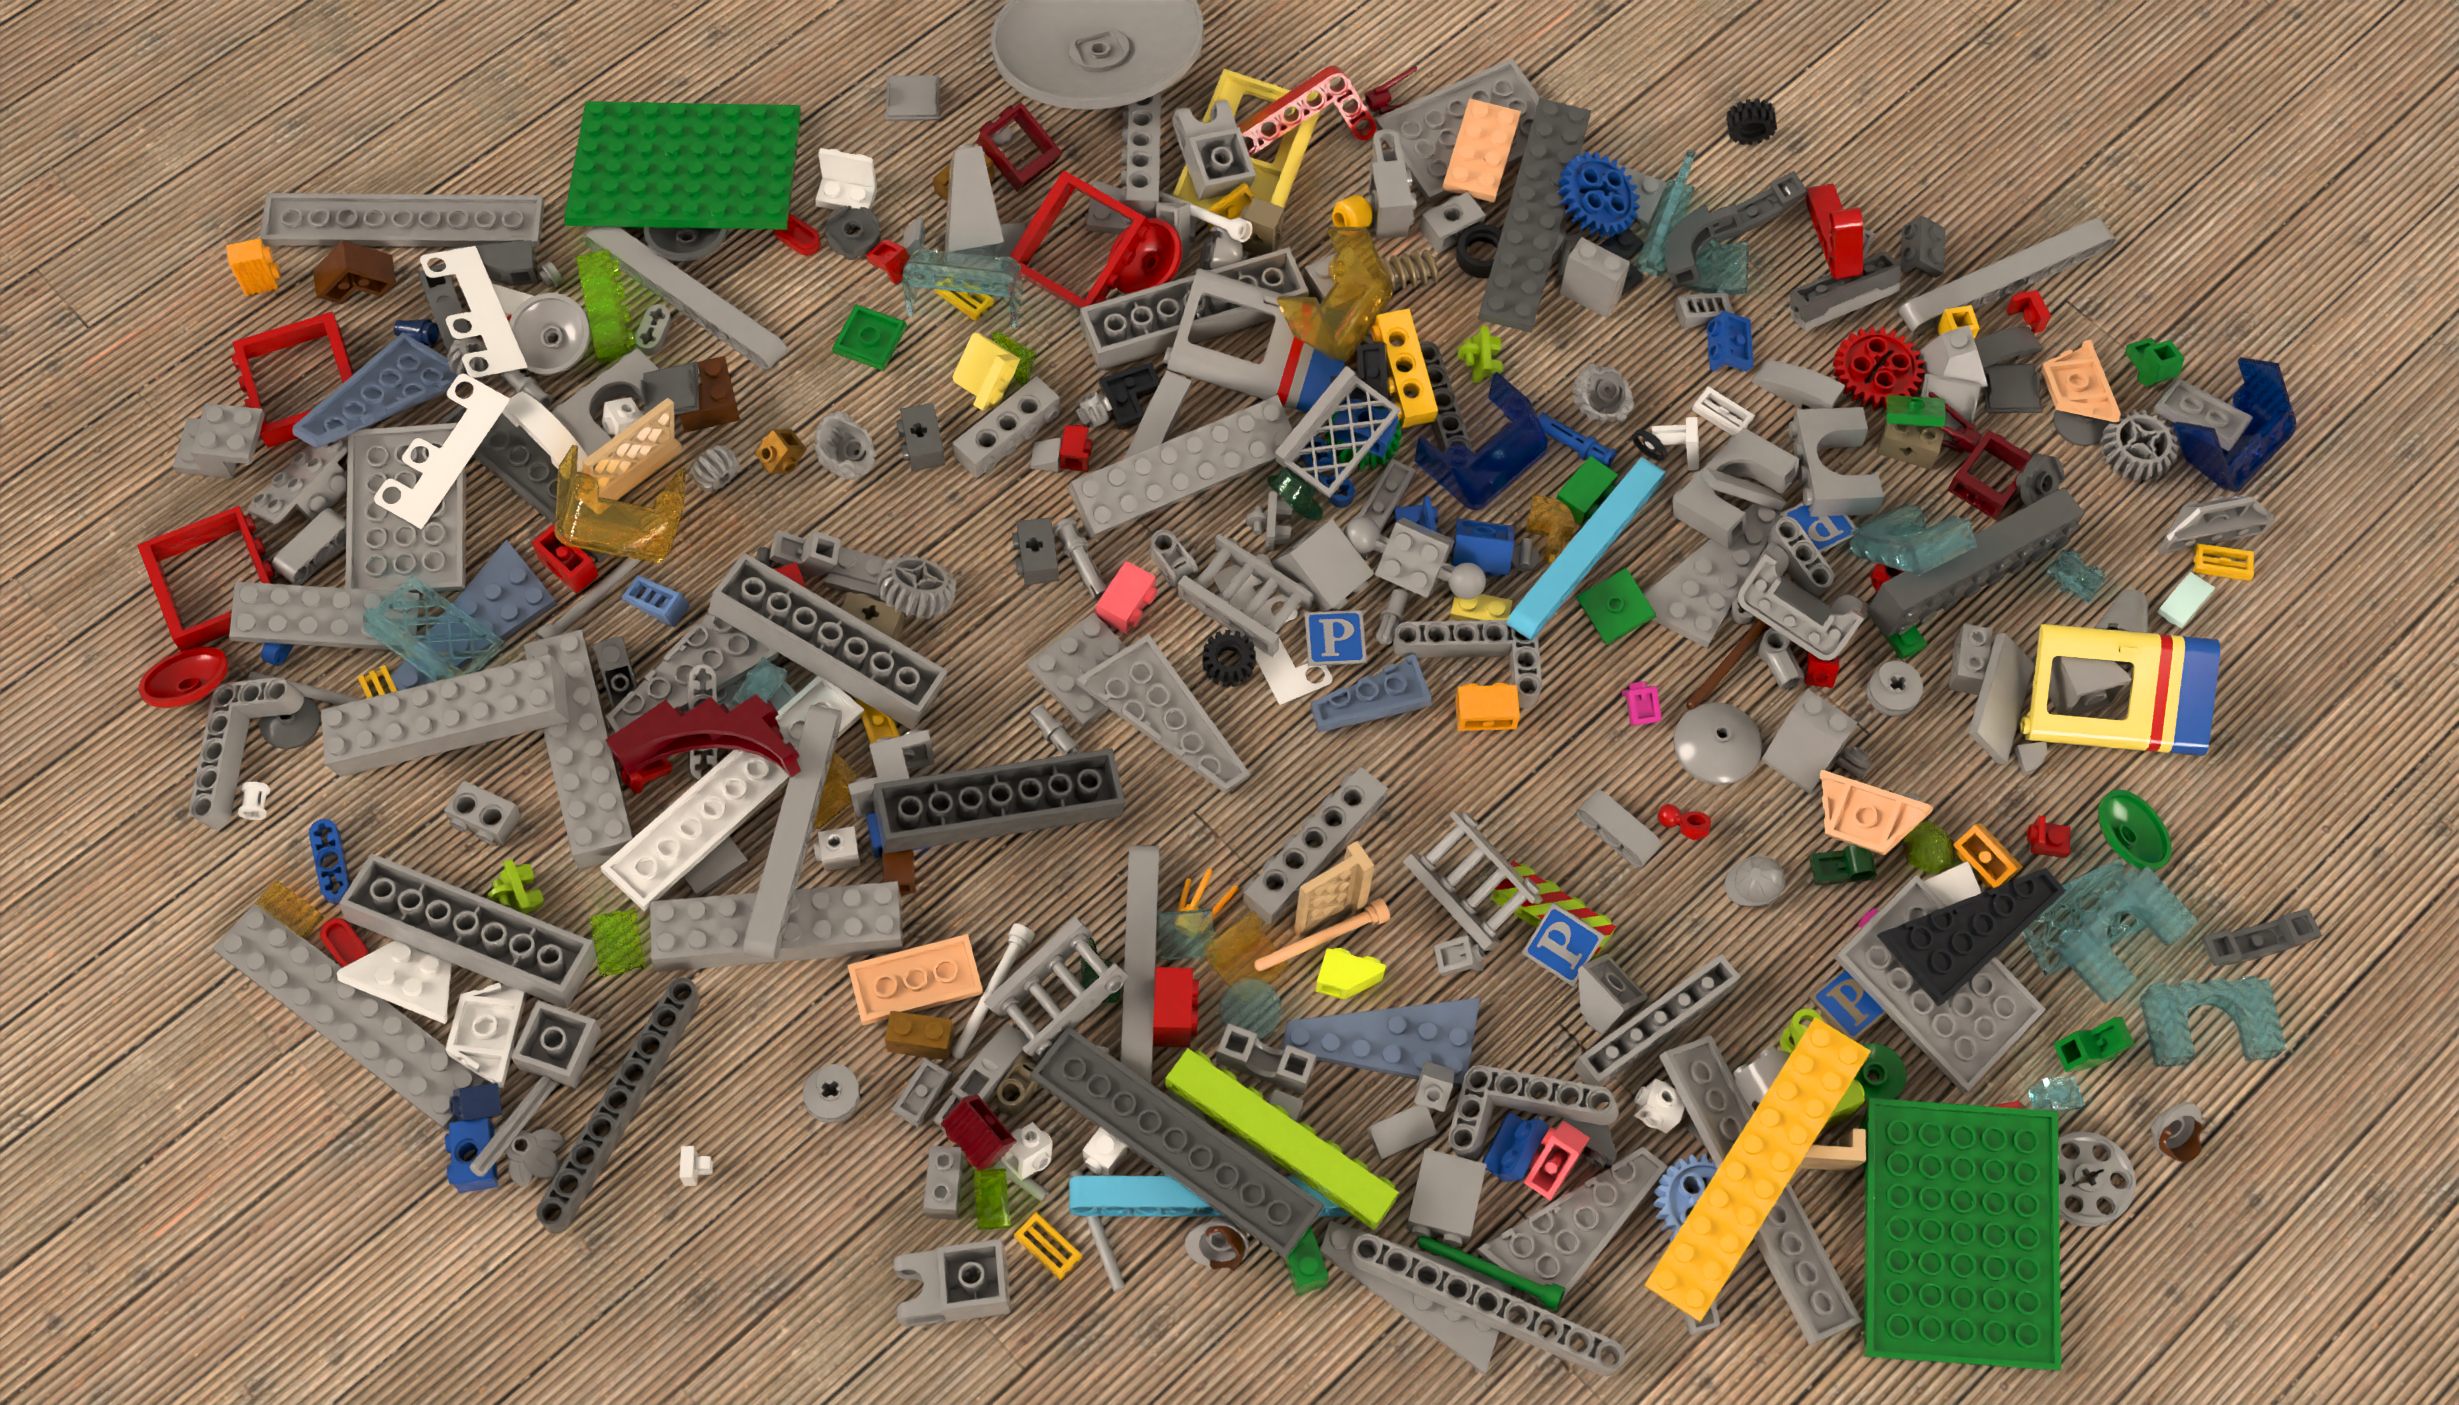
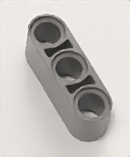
M332 508L325 509L278 552L272 561V568L292 584H303L346 543V519Z
M1791 517L1781 518L1769 531L1767 541L1768 543L1773 541L1787 552L1789 556L1787 571L1797 585L1813 596L1819 597L1833 583L1834 573L1800 524ZM1780 531H1784L1788 538L1781 535ZM1796 554L1802 555L1805 561L1800 560ZM1813 577L1818 578L1821 584L1816 583Z
M1596 790L1576 810L1577 817L1585 826L1637 868H1641L1661 848L1662 844L1659 838L1604 791Z

